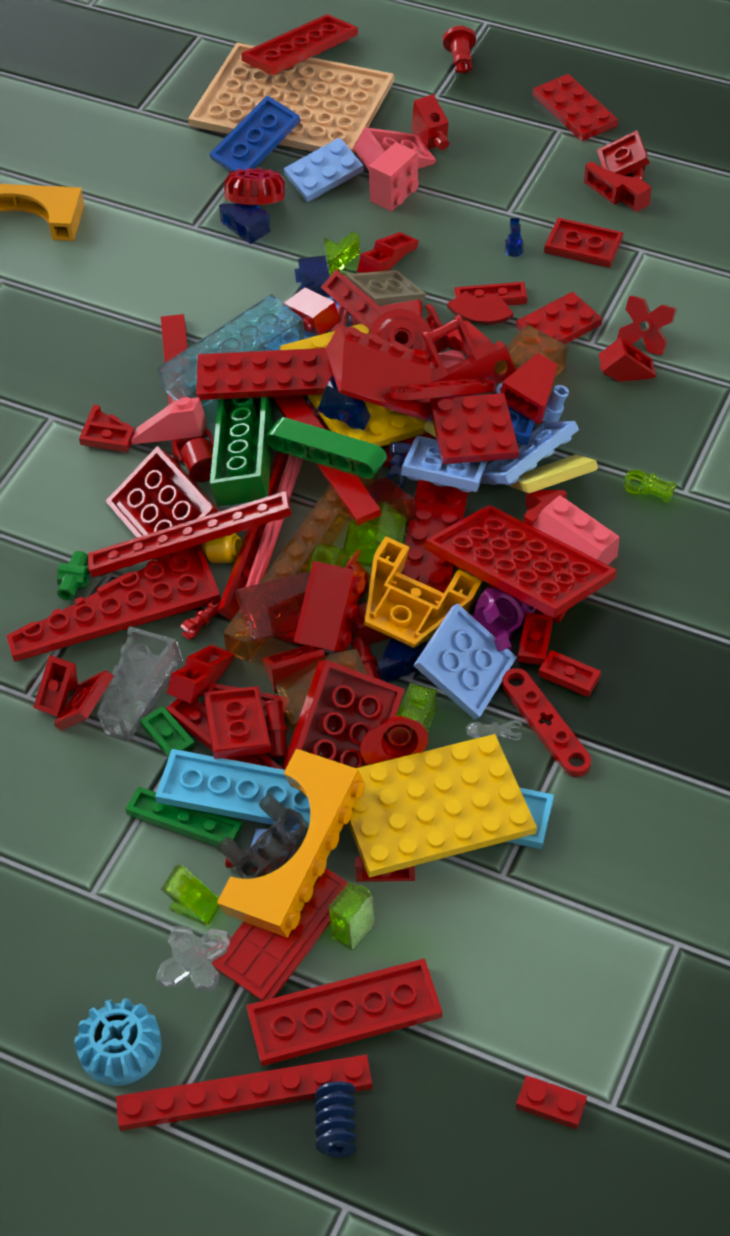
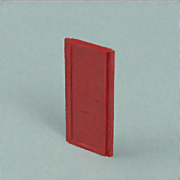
M325 868L324 873L318 876L313 886L311 899L304 904L300 912V920L297 927L291 930L288 938L243 921L211 963V966L258 1000L264 1001L275 998L355 891V887Z

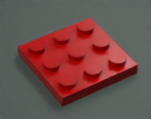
M504 393L433 398L429 402L442 465L518 458L519 449Z

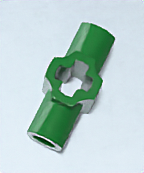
M75 551L69 563H60L57 583L60 586L57 595L63 600H72L78 588L83 589L88 585L90 572L89 566H87L88 555L85 552Z

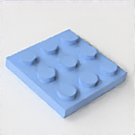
M416 435L402 465L401 475L407 476L414 481L425 480L437 486L456 487L463 492H477L488 461L442 465L437 440Z
M459 604L451 607L413 666L470 717L477 719L481 716L501 684L505 672L511 668L517 657L507 648L502 652H498L494 643L495 637Z

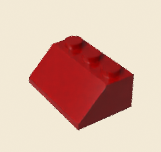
M313 561L294 642L332 651L346 652L352 640V624L358 615L359 608L357 604L359 595L365 587V572Z

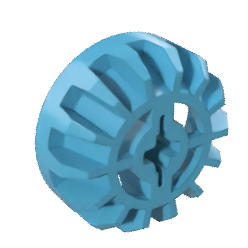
M123 998L122 1003L114 1004L112 1000L105 1001V1007L96 1010L94 1007L90 1009L88 1019L81 1020L78 1025L79 1033L75 1037V1046L80 1064L84 1071L99 1083L110 1086L134 1083L146 1076L159 1059L162 1038L157 1020L154 1015L147 1011L146 1006L141 1003L133 1005L130 999ZM112 1015L127 1016L123 1021L113 1020L108 1022L106 1019ZM101 1022L104 1025L102 1038L95 1043V1031Z

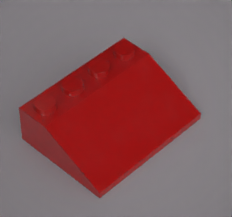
M339 325L326 347L338 392L428 421L430 418L429 402L391 398L392 386L403 385L405 387L407 384L431 382V366L427 355L419 349L413 350L404 347L399 342H389L378 335L360 332L355 327L348 328Z
M158 446L105 500L136 537L221 511L175 459ZM170 554L156 558V560L158 561Z
M329 660L319 661L282 769L286 770L296 749L353 768L368 766L369 764L364 761L360 752L362 739L368 731L383 725L388 719L396 716L405 689Z

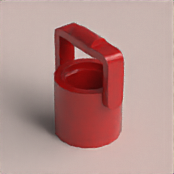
M205 428L203 435L200 437L173 440L172 446L180 464H185L190 477L196 482L209 481L214 439L210 430ZM183 446L180 454L178 447Z

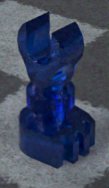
M510 218V234L508 239H505V253L511 257H518L523 254L524 243L520 234V218Z
M398 442L389 444L388 454L393 456L390 459L392 467L386 477L389 487L394 476L400 477V488L404 485L405 478L401 475L402 465L405 461L403 458L407 457L412 445Z

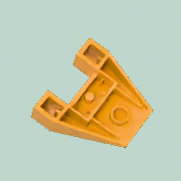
M385 536L375 552L372 562L364 625L411 647H416L432 638L452 606L459 604L468 613L471 611L477 600L482 580L458 569L445 593L440 592L401 574L405 567L410 547Z

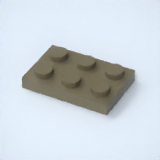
M397 270L345 275L348 280L379 306L417 299L423 302L426 296L424 291Z

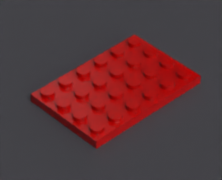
M491 505L480 509L426 539L424 549L435 554V556L443 558L454 564L457 568L471 573L479 580L497 587L500 591L510 594L522 603L528 604L552 618L560 615L613 581L617 573L616 569Z

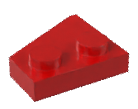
M93 404L79 441L82 446L128 452L135 431L134 427L126 422H121L113 414L108 416L101 411L100 406Z

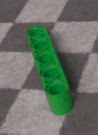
M285 417L279 418L265 436L266 443L276 451L366 479L373 478L387 459L386 452L378 445Z

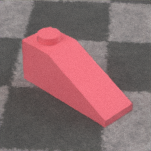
M183 397L171 403L137 427L131 439L132 445L202 436L208 422L200 398L190 399L189 397Z

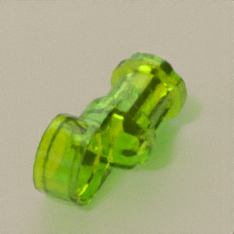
M637 469L628 471L624 479V489L629 494L640 495L643 493L648 495L650 493L662 498L665 503H669L677 484L674 481L668 482L658 478L655 473L649 474ZM631 479H638L642 484L635 486L630 484L629 481Z

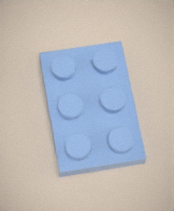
M340 137L284 168L285 175L307 203L364 171L363 164Z

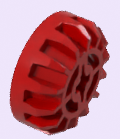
M238 169L237 171H231L225 178L224 197L230 202L246 205L276 203L285 198V180L277 171L273 172L271 169Z

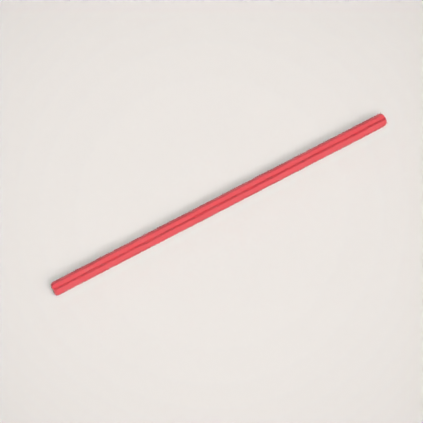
M340 304L337 310L341 321L332 327L330 332L336 331L339 325L347 326L350 313ZM308 398L307 404L315 415L317 410ZM289 455L276 494L286 491L290 500L303 459ZM283 519L266 524L246 584L245 591L248 595L257 596L260 593Z

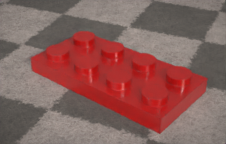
M569 74L533 88V96L581 141L618 126V119Z

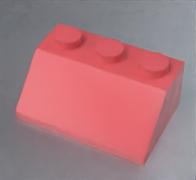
M561 495L542 509L532 526L606 565L610 564L618 556L620 536Z

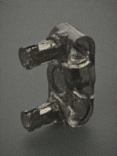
M271 794L266 795L261 800L259 807L275 823L260 835L248 851L242 849L230 837L225 838L218 846V850L233 864L236 874L241 879L258 878L279 869L295 855L307 835L309 823L296 810L286 808ZM300 824V827L295 832H291L293 826ZM258 867V871L254 875L249 876L251 870Z

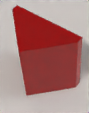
M305 645L262 658L274 693L312 682L318 662L325 660V654L322 648Z

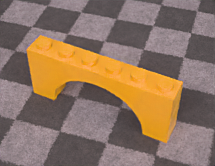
M0 184V212L24 211L35 214L49 224L52 240H75L85 205L80 187Z
M299 749L295 750L283 774L291 787L301 791L309 799L311 811L310 824L302 845L286 864L270 874L252 879L230 876L217 901L225 915L288 938L291 930L297 927L300 920V912L304 904L311 899L313 886L318 876L324 873L326 860L331 850H334L339 842V833L343 825L349 822L352 815V807L356 799L362 796L365 788V782L358 769Z

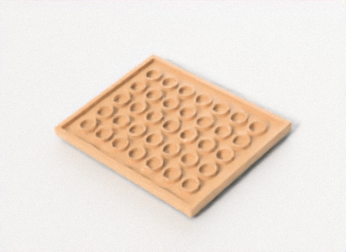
M236 43L188 118L189 126L229 134L268 95L298 114L301 120L278 145L314 152L340 137L349 149L355 153V145L364 127L368 128L391 88L394 82V74L310 57L306 61H301L291 68L278 72L276 75H269L265 71L253 68L241 61V53L256 46Z

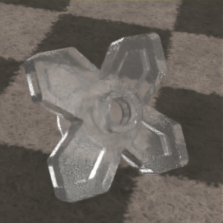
M173 926L168 939V943L172 947L173 957L160 964L156 976L157 981L161 986L177 987L191 976L198 990L214 991L220 974L210 962L227 953L231 937L227 931L211 929L199 939L194 935L190 927Z

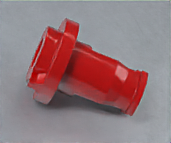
M465 26L452 27L443 35V46L448 52L452 53L453 64L456 67L455 72H469L473 68L470 50L476 44V34L473 29Z

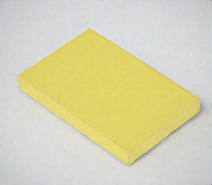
M576 454L524 472L519 476L520 479L510 486L526 493H532L596 471L598 469L597 462L594 459Z

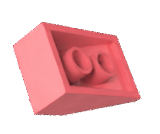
M364 127L354 148L360 161L364 163L368 170L369 165L395 142L418 152V169L433 165L436 162L434 156L417 134Z

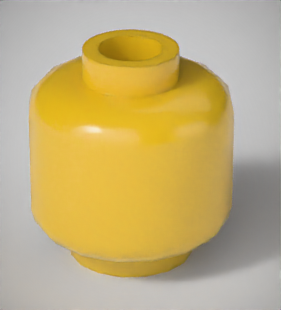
M234 533L230 536L221 537L202 544V550L211 563L231 564L236 561L242 540Z

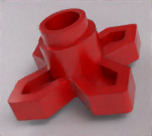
M635 295L629 296L625 310L633 320V323L621 327L617 339L621 337L633 345L642 338L648 352L657 355L664 354L668 341L661 332L663 326L673 323L677 309L662 304L650 312L645 298ZM645 321L649 324L648 329L645 325Z

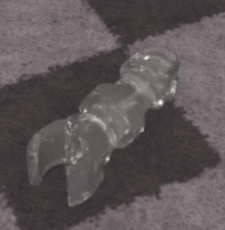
M513 720L502 725H498V722H492V725H481V722H473L467 726L466 732L472 738L495 734L497 738L502 736L510 740H519L522 738V733H513L510 729L514 727L520 729L522 722Z

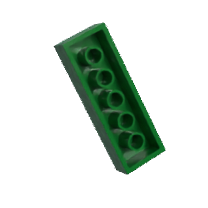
M272 397L218 399L210 486L217 507L247 503L268 497L271 447L266 443L265 436L273 427L274 402Z

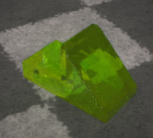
M353 231L341 239L339 244L323 238L324 256L329 277L336 269L340 272L360 253V236Z
M176 865L161 888L173 900L169 908L172 912L205 926L209 925L219 908L217 904L219 897L183 865Z

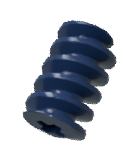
M349 1082L327 1083L320 1086L315 1092V1099L317 1101L315 1104V1111L317 1113L315 1117L317 1125L315 1129L317 1137L315 1147L319 1152L328 1156L346 1157L352 1155L357 1149L355 1145L350 1144L356 1140V1134L351 1132L356 1128V1122L351 1120L356 1115L355 1109L351 1107L355 1104L356 1099L351 1095L355 1092V1086Z

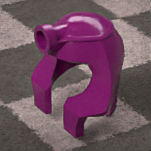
M489 588L480 596L472 617L495 637L494 643L498 652H502L506 648L511 651L510 639L513 631L522 624L525 613H533L536 608L522 603L519 599L500 591L498 588Z

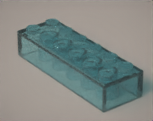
M271 294L160 366L158 373L162 389L175 400L183 397L197 398L198 354L279 350L281 345L305 339L303 320ZM214 399L200 400L202 407H204Z

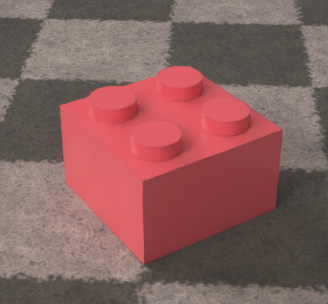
M395 142L369 165L370 202L392 212L411 193L417 190L419 186L417 151Z

